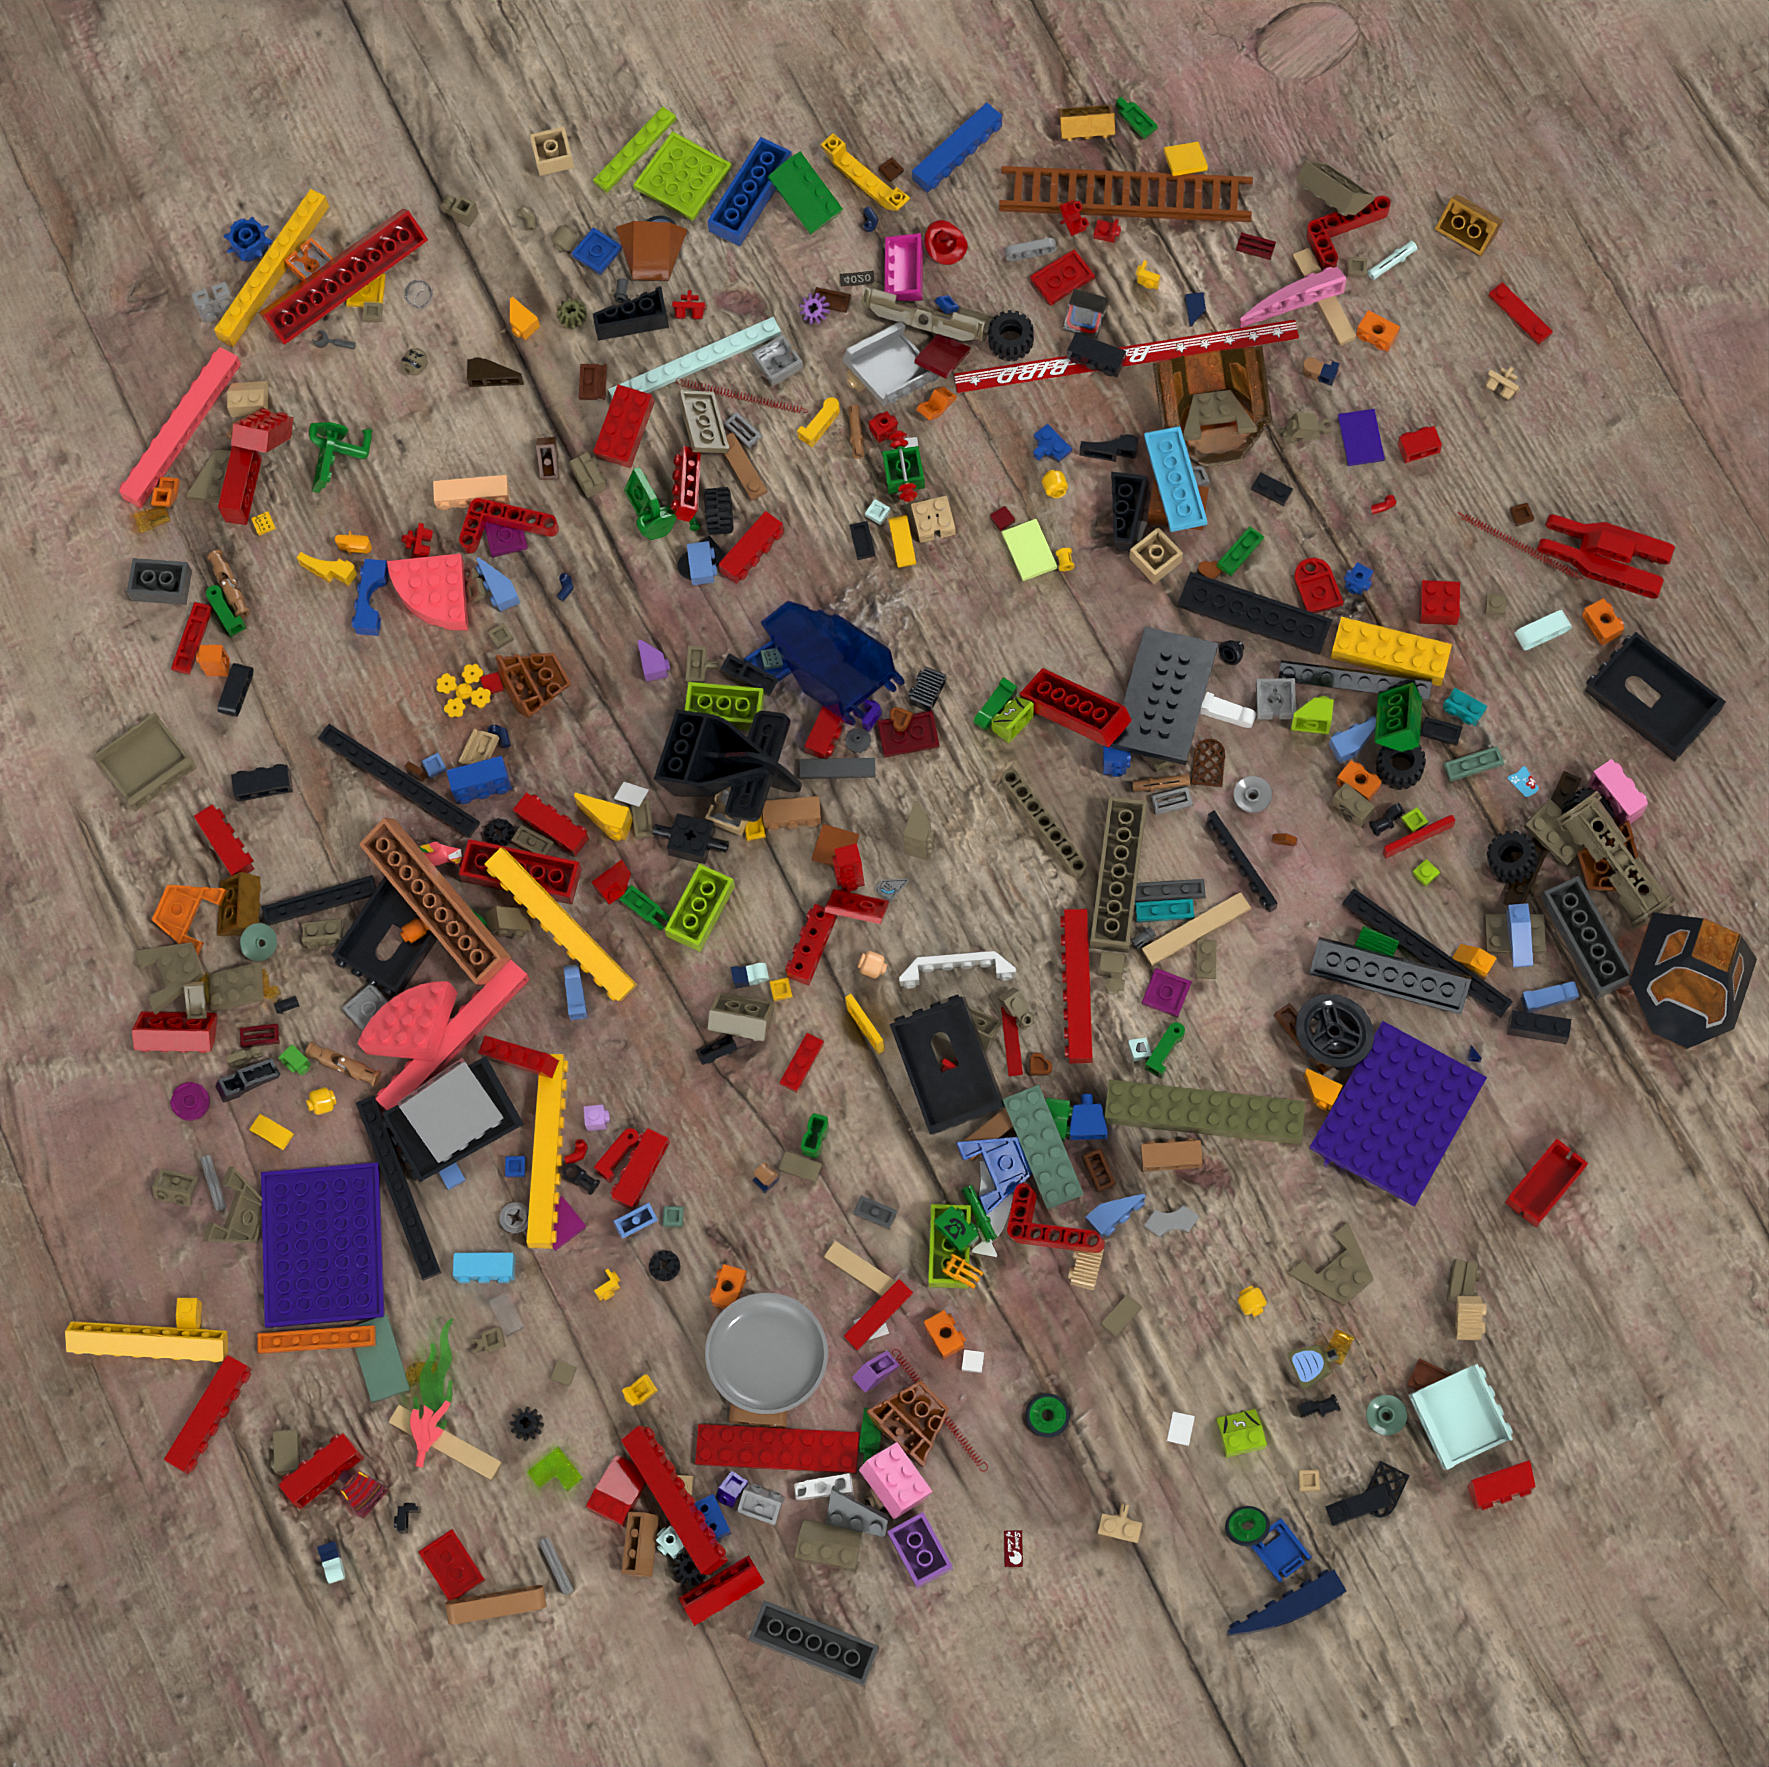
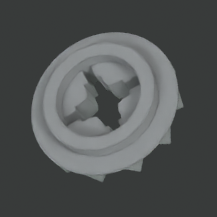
M519 1202L506 1205L500 1213L502 1227L509 1233L518 1234L525 1231L528 1227V1207ZM519 1213V1218L522 1221H516L513 1224V1220L510 1216H516V1214Z

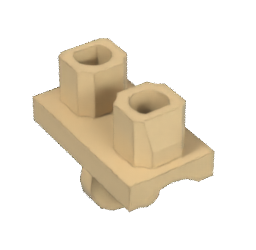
M1510 367L1508 371L1501 368L1500 373L1505 375L1504 377L1493 370H1490L1488 373L1489 378L1485 386L1495 391L1499 384L1503 385L1504 389L1500 395L1505 399L1509 400L1514 393L1518 394L1520 391L1518 385L1509 381V379L1516 381L1518 378L1513 374L1515 370L1513 367Z

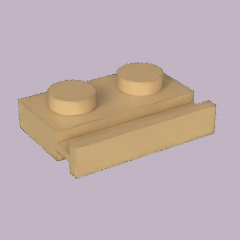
M474 729L459 759V763L461 765H469L490 759L500 738L495 734Z

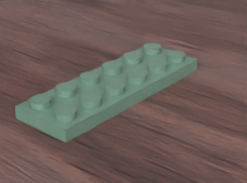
M1036 1085L1002 1099L1047 1210L1084 1195L1040 1086Z

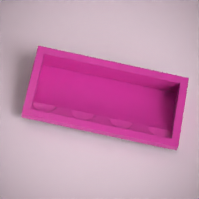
M921 233L885 237V292L897 295L896 300H923V239Z

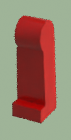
M633 1128L624 1130L594 1166L595 1172L611 1183L615 1178L613 1170L630 1149L636 1148L639 1145L638 1132Z

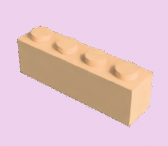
M507 475L433 481L434 503L437 509L467 508L471 501L476 498L504 504L510 503Z

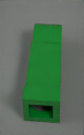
M217 585L210 586L206 590V596L230 637L245 630L247 627L240 615L234 618L228 608L221 588Z
M1003 677L999 682V686L975 716L973 723L983 730H987L992 724L993 717L998 713L1001 714L1007 702L1015 697L1017 686Z
M1174 1022L1168 1027L1145 1064V1070L1161 1079L1166 1072V1067L1163 1064L1176 1043L1181 1042L1184 1038L1185 1027L1181 1023Z

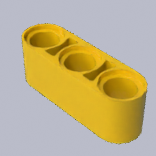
M907 515L888 518L897 567L916 565Z

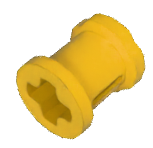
M1061 548L1055 552L1059 559V571H1070L1075 568L1071 558V548Z

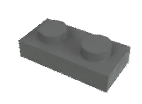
M862 1195L853 1212L855 1216L889 1230L898 1213L897 1210Z

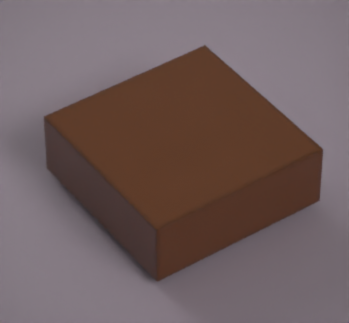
M892 157L878 167L879 172L889 182L904 172V169Z
M1528 503L1512 507L1509 510L1516 527L1534 521V516Z
M410 761L406 763L404 767L408 774L421 782L426 779V774L422 768Z

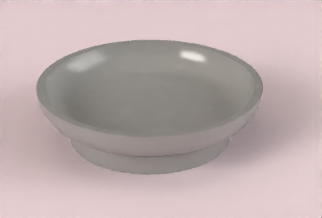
M757 1293L736 1300L718 1315L707 1337L705 1360L713 1384L729 1402L749 1412L775 1414L800 1405L817 1389L826 1371L828 1346L821 1324L803 1304L781 1294Z

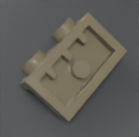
M341 919L303 923L302 943L307 948L314 949L318 948L319 945L333 947L337 946L343 939Z
M161 1169L152 1186L154 1198L190 1207L192 1205V1195L199 1182L198 1177Z

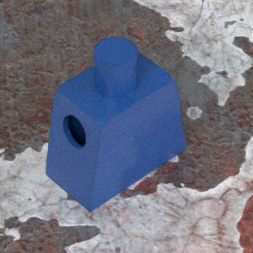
M1092 1094L1081 1095V1105H1073L1070 1140L1107 1139L1108 1132L1101 1104H1093Z

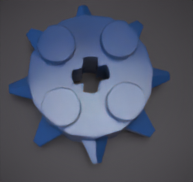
M251 217L249 220L240 219L234 221V224L230 227V233L224 234V238L229 240L231 244L227 253L234 252L241 258V261L246 262L262 257L268 250V245L272 244V240L265 235V231L269 226H261L254 217Z

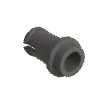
M620 278L617 280V289L614 293L616 302L624 303L623 301L628 299L627 287L629 281L627 279Z
M1150 926L1144 927L1143 931L1133 939H1130V941L1133 942L1132 944L1138 950L1150 939L1154 940L1156 934Z

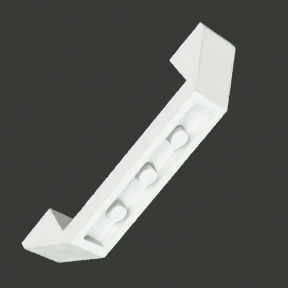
M995 951L917 957L899 977L900 987L904 986V988L910 989L920 985L918 970L923 972H932L934 969L949 971L955 967L970 969L972 966L980 965V967L986 968L995 964L997 979L1008 981L1016 977V968Z

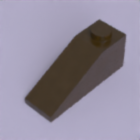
M479 357L467 359V381L469 387L524 385L522 374L488 359Z

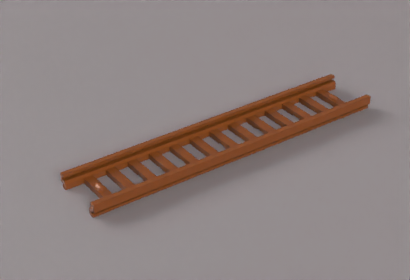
M1002 166L1001 169L1002 174H1015L1014 201L999 200V211L1062 214L1059 206L1064 203L1057 202L1059 176L1069 177L1068 202L1075 200L1076 178L1086 177V204L1081 203L1082 210L1079 211L1080 215L1251 222L1252 211L1237 210L1238 184L1252 185L1253 177L1200 174L1173 176L1172 173ZM1023 175H1033L1032 201H1021ZM1041 176H1051L1050 202H1039ZM1094 178H1105L1104 204H1093ZM1112 179H1123L1122 205H1111ZM1130 179L1141 180L1140 206H1129ZM1148 180L1159 181L1158 207L1147 206ZM1166 181H1177L1176 208L1165 207ZM1184 182H1195L1194 208H1183ZM1202 183H1213L1212 209H1201ZM1220 183L1231 184L1230 210L1219 209Z

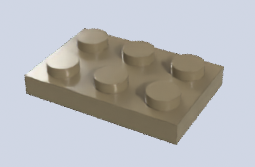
M1549 799L1523 827L1565 867L1585 845L1579 846L1566 826H1560L1556 818L1561 816L1563 812Z
M1486 914V952L1511 954L1506 914ZM1530 914L1532 953L1545 954L1544 914Z
M257 962L209 974L210 1011L219 1012L264 1001L262 964Z

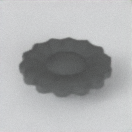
M855 728L846 735L845 742L850 751L862 753L870 747L871 736L866 730Z

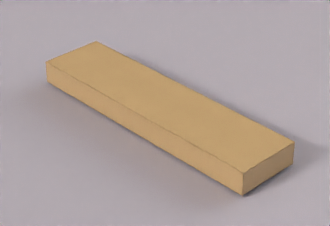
M834 1241L824 1256L826 1260L881 1297L896 1282L836 1241Z

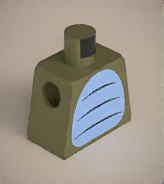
M1321 1345L1287 1353L1302 1389H1309L1332 1374L1333 1369L1330 1363L1340 1359L1335 1348L1325 1352Z

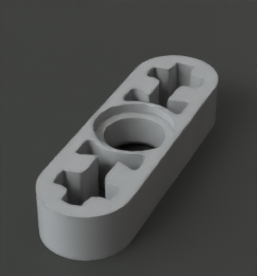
M1046 238L1008 246L1004 249L1007 261H1017L1051 254L1057 250L1055 239Z

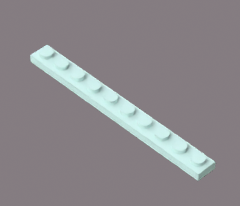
M771 317L619 385L650 393L675 382L676 379L679 380L678 378L682 379L781 335V330L774 317ZM617 385L608 389L612 398Z

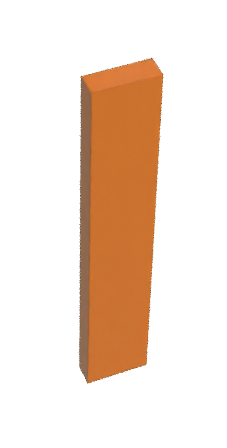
M376 1326L258 1333L257 1353L376 1346Z

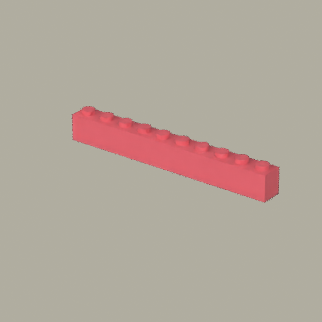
M221 347L213 352L210 361L202 368L197 380L192 382L188 393L183 395L180 404L172 411L167 423L162 425L158 436L151 441L150 447L141 455L137 466L132 468L128 479L121 484L119 493L124 500L139 508L143 507L152 494L154 487H157L160 477H164L241 366L238 356Z
M510 960L481 991L478 990L473 994L472 1000L468 1004L461 1006L454 1018L448 1020L435 1061L409 1060L404 1066L405 1069L400 1074L394 1075L390 1081L391 1083L377 1093L375 1099L377 1103L387 1111L398 1105V1101L438 1075L530 980L527 973Z

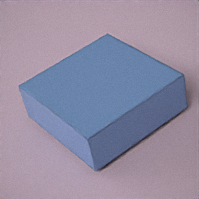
M439 753L422 760V764L430 779L447 770Z
M457 1163L439 1172L448 1190L466 1181Z

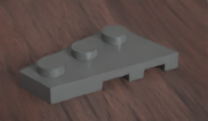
M833 1485L826 1524L876 1536H886L889 1521L888 1515L870 1505H864L856 1501V1498L850 1494L848 1496L839 1491V1488Z

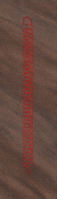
M678 378V379H680V378ZM676 379V380H677V379ZM681 379L683 381V379ZM685 379V383H684L685 387H687V386H686V379ZM675 380V381H676V380ZM689 380V381H690V380ZM688 381V385H687L688 387H689V381ZM692 381V383H693V381ZM676 382V383H677V382ZM681 382V384H682V382ZM695 382L694 387L696 386V382ZM677 383V384H678V383ZM691 383V386H690L689 388L692 387V383ZM698 383V387H697L698 390H699V383ZM702 383V385H703V383ZM679 384V385H681V384ZM705 384V387H706V384ZM682 385V387H683L684 385ZM701 385L700 390H702V385ZM708 385V389H707L708 392H709V385ZM712 385V387H713V385ZM715 386V389H716V386ZM693 387V388H694V387ZM695 387V390L697 389L696 387ZM704 387V389H705V387ZM711 387L710 392H712V387ZM718 387V391H717L718 395H720V394H719V387ZM692 388V389H693V388ZM721 388V392H720L721 395H722V389H723V388ZM725 388V391H726V388ZM704 389L702 391H704ZM714 389L713 392H715V389ZM729 389L727 395L729 394ZM705 390V391H706V390ZM731 390V394H730L731 398H733V397H732V390ZM706 391V392H707V391ZM724 391L723 395H725V391ZM736 391L734 392V395H733L734 398H735V393H736ZM738 391V395H739V391ZM741 392V396H740L741 400H743V399H742V392ZM715 393V394H717V393ZM745 393V394H746V393ZM744 394V398H743L744 400H745V394ZM748 394V396H749V394ZM722 395V396H723V395ZM726 395V396H727V395ZM728 395V397H730V396ZM737 395V397H738V395ZM751 395V398H750L751 402L754 401V403H755V396H754V400L752 401V395ZM725 396V397H726V396ZM747 396V399H746L745 401L748 400V396ZM758 396V398H759V396ZM736 397V398H737V397ZM761 397V400H760L761 405H763V404L765 405V398H764V402H763V404H762V397ZM735 398V399H736V398ZM738 398V400H739L740 398ZM757 398L756 403H758V398ZM768 398V400H769V398ZM771 399V402H770L771 407L774 406V408H776V407L778 408V403H777V405H776V407H775V400H774V404H773V406H772V399ZM749 400V401H750V400ZM748 401V402H749V401ZM767 401L766 405H768V401ZM778 401V402H779V401ZM781 401L780 407H781V405H782V401ZM760 402L758 404H760ZM784 402L783 408H784V410H786V409L788 410V405H787V407H786V409H785V402ZM788 403V404H789V403ZM791 404V406H790V409H791V407H792V404ZM765 405V406H766V405ZM769 405V406H770V405ZM794 405L793 410H794V412L797 411V413H798V407H797V410L795 411V405ZM798 405V406H799V405ZM768 406V407H769V406ZM801 406V408H800V411H801V409H803L802 406ZM779 407V408H780V407ZM778 408V409H779V408ZM781 408V410H782L783 408ZM789 409V410H790V409ZM804 409V410H806V409ZM788 410V411H789V410ZM791 410V412H792L793 410ZM806 410L807 412L804 413H808V410ZM799 411V413H800V411Z
M1476 519V520L1474 521L1475 526L1478 525V528H1480L1479 524H1478V523L1476 524V522H1477V519ZM1529 547V548L1527 549L1528 553H1529V554L1531 553V556L1534 555V558H1535V557H1536L1535 554H1534V553L1532 554L1531 551L1529 552V550H1530V547Z
M974 1454L972 1455V1460L976 1461L980 1456L974 1458V1456L976 1455Z

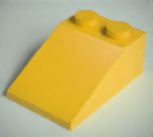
M574 793L578 809L609 836L610 839L626 841L633 822L628 807Z

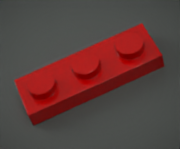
M806 1033L779 1084L797 1093L823 1047L824 1041Z

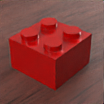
M1422 580L1420 586L1419 624L1457 625L1460 617V582Z

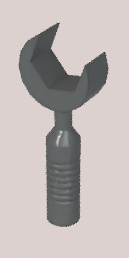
M318 330L319 334L323 336L322 340L316 342L312 339L314 345L318 348L326 347L328 343L349 349H355L356 342L329 339L327 333L322 330Z

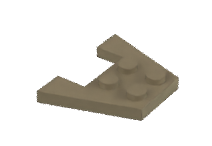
M1231 390L1193 395L1183 438L1184 441L1201 439L1200 426L1236 421L1238 434L1257 432V426Z
M192 942L135 951L139 966L142 969L158 962L166 988L148 996L155 1015L184 992V982H196L204 976Z
M229 1166L222 1185L236 1191L228 1217L224 1228L209 1222L202 1241L257 1243L262 1228L263 1198L234 1167Z
M1348 1222L1333 1234V1237L1345 1251L1318 1275L1304 1260L1289 1272L1290 1276L1342 1306H1345L1374 1280Z

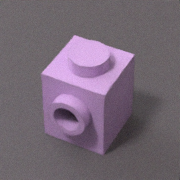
M604 1105L584 1106L587 1131L606 1130L607 1122H610L609 1110H605Z

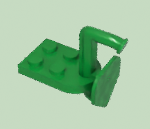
M332 422L310 423L309 438L320 448L311 492L319 493L322 488L326 487L327 482H330L332 472L329 469L335 459V455L332 454L333 452L359 459L368 457L372 429L362 430L363 443L362 447L338 441L343 440L347 435L349 429L346 426Z
M640 467L633 468L624 492L638 516L636 520L637 528L641 535L649 540L662 538L671 532L676 516L672 514L671 505L660 508L655 491L649 485L646 475L643 474ZM693 516L689 522V529L697 531L700 529V525L696 517Z

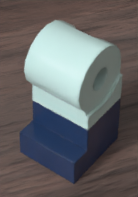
M766 963L731 967L735 989L757 985L769 980Z
M333 1541L317 1546L328 1583L345 1579V1571L338 1543Z

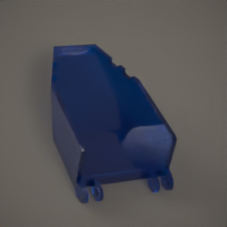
M787 601L761 621V625L802 691L840 717L846 724L853 726L856 723L854 717L849 714L851 711L860 719L864 717L863 711L857 706L883 685L889 691L895 692L897 688L890 681L891 679L900 686L905 683L903 677L895 670L891 650L840 615L825 614L823 610L818 609L815 611L809 609V606Z

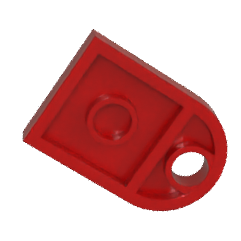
M1307 558L1301 561L1296 567L1294 580L1305 610L1319 613L1343 606L1344 602L1330 566L1319 558ZM1313 565L1315 570L1309 572L1305 569V566Z

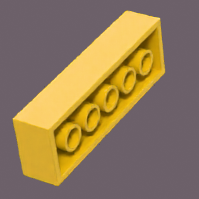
M1341 617L1330 659L1393 675L1431 679L1432 685L1441 687L1452 644Z

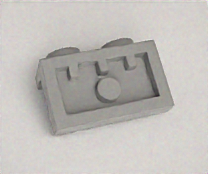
M748 1484L743 1490L737 1512L775 1525L785 1497L781 1496V1493L777 1491L764 1490L760 1485Z

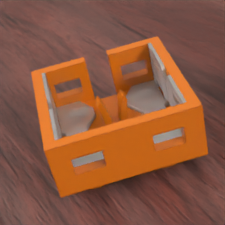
M310 237L300 246L304 254L300 259L297 252L294 251L284 261L287 268L303 281L331 261L333 257Z

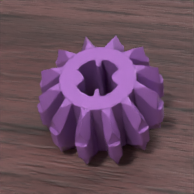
M810 293L808 294L809 300L805 297L802 298L805 305L799 304V307L804 308L799 313L801 315L806 314L803 320L807 321L810 318V324H813L815 320L820 324V317L824 320L827 319L824 312L830 313V310L825 309L830 304L828 302L823 303L826 300L825 296L820 298V294L816 293L815 297H813ZM815 304H817L816 307H818V311H814V313H812L813 310H811V306H815Z

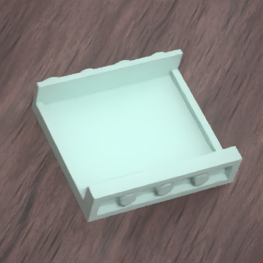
M1478 1364L1465 1368L1409 1394L1443 1470H1448L1460 1462L1513 1439L1511 1436L1513 1431L1509 1423H1505L1502 1417L1504 1415L1503 1409L1500 1404H1496L1493 1398L1495 1397L1494 1390L1490 1385H1487L1484 1379L1487 1377L1486 1373Z

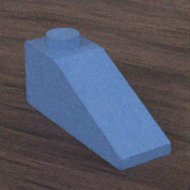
M1528 903L1508 905L1505 913L1513 968L1533 966L1531 921Z

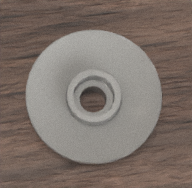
M1245 777L1236 784L1234 789V800L1237 806L1249 813L1263 811L1268 807L1272 799V790L1269 784L1260 777ZM1253 794L1256 796V798L1250 799L1249 795Z

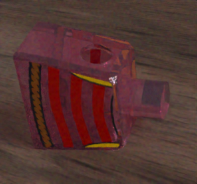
M344 1470L338 1477L345 1485L340 1493L362 1519L367 1516L389 1491L383 1484L360 1470L354 1476L347 1470Z

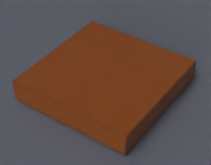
M823 824L812 855V861L833 866L832 856H835L834 849L858 843L860 835Z

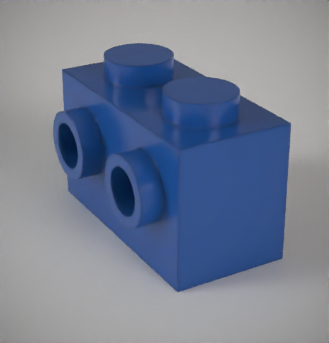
M1111 745L1109 748L1103 746V775L1120 777L1126 774L1127 768H1130L1131 753L1113 749Z
M714 1494L695 1502L697 1509L704 1514L707 1526L715 1532L716 1540L732 1534Z

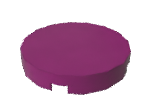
M187 1082L174 1090L170 1104L172 1111L177 1117L185 1121H194L206 1114L210 1105V1097L202 1085Z

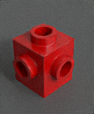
M888 411L879 413L869 421V430L878 443H881L886 439L889 440V436L894 431H897L898 421Z

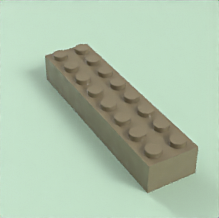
M1109 796L1090 948L1129 952L1147 801Z

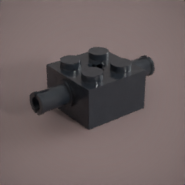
M677 813L672 827L655 824V829L653 828V836L669 839L667 845L669 856L706 864L710 849L727 853V848H729L728 840L713 838L716 829L712 821Z

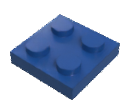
M593 227L571 254L573 258L601 275L620 253L622 246Z

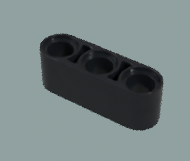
M233 663L218 703L219 713L238 717L253 677V667Z

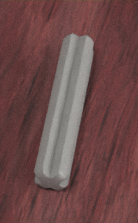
M210 1155L203 1156L200 1161L214 1207L217 1211L224 1210L226 1204Z
M548 1537L539 1541V1544L562 1593L567 1595L573 1591V1587Z

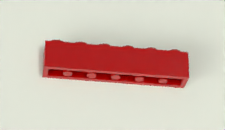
M229 1355L226 1356L163 1459L164 1461L186 1474H189L190 1471L196 1468L198 1457L208 1448L209 1439L217 1433L219 1429L218 1424L221 1419L228 1415L230 1411L229 1406L232 1401H236L239 1397L241 1386L250 1379L251 1368Z

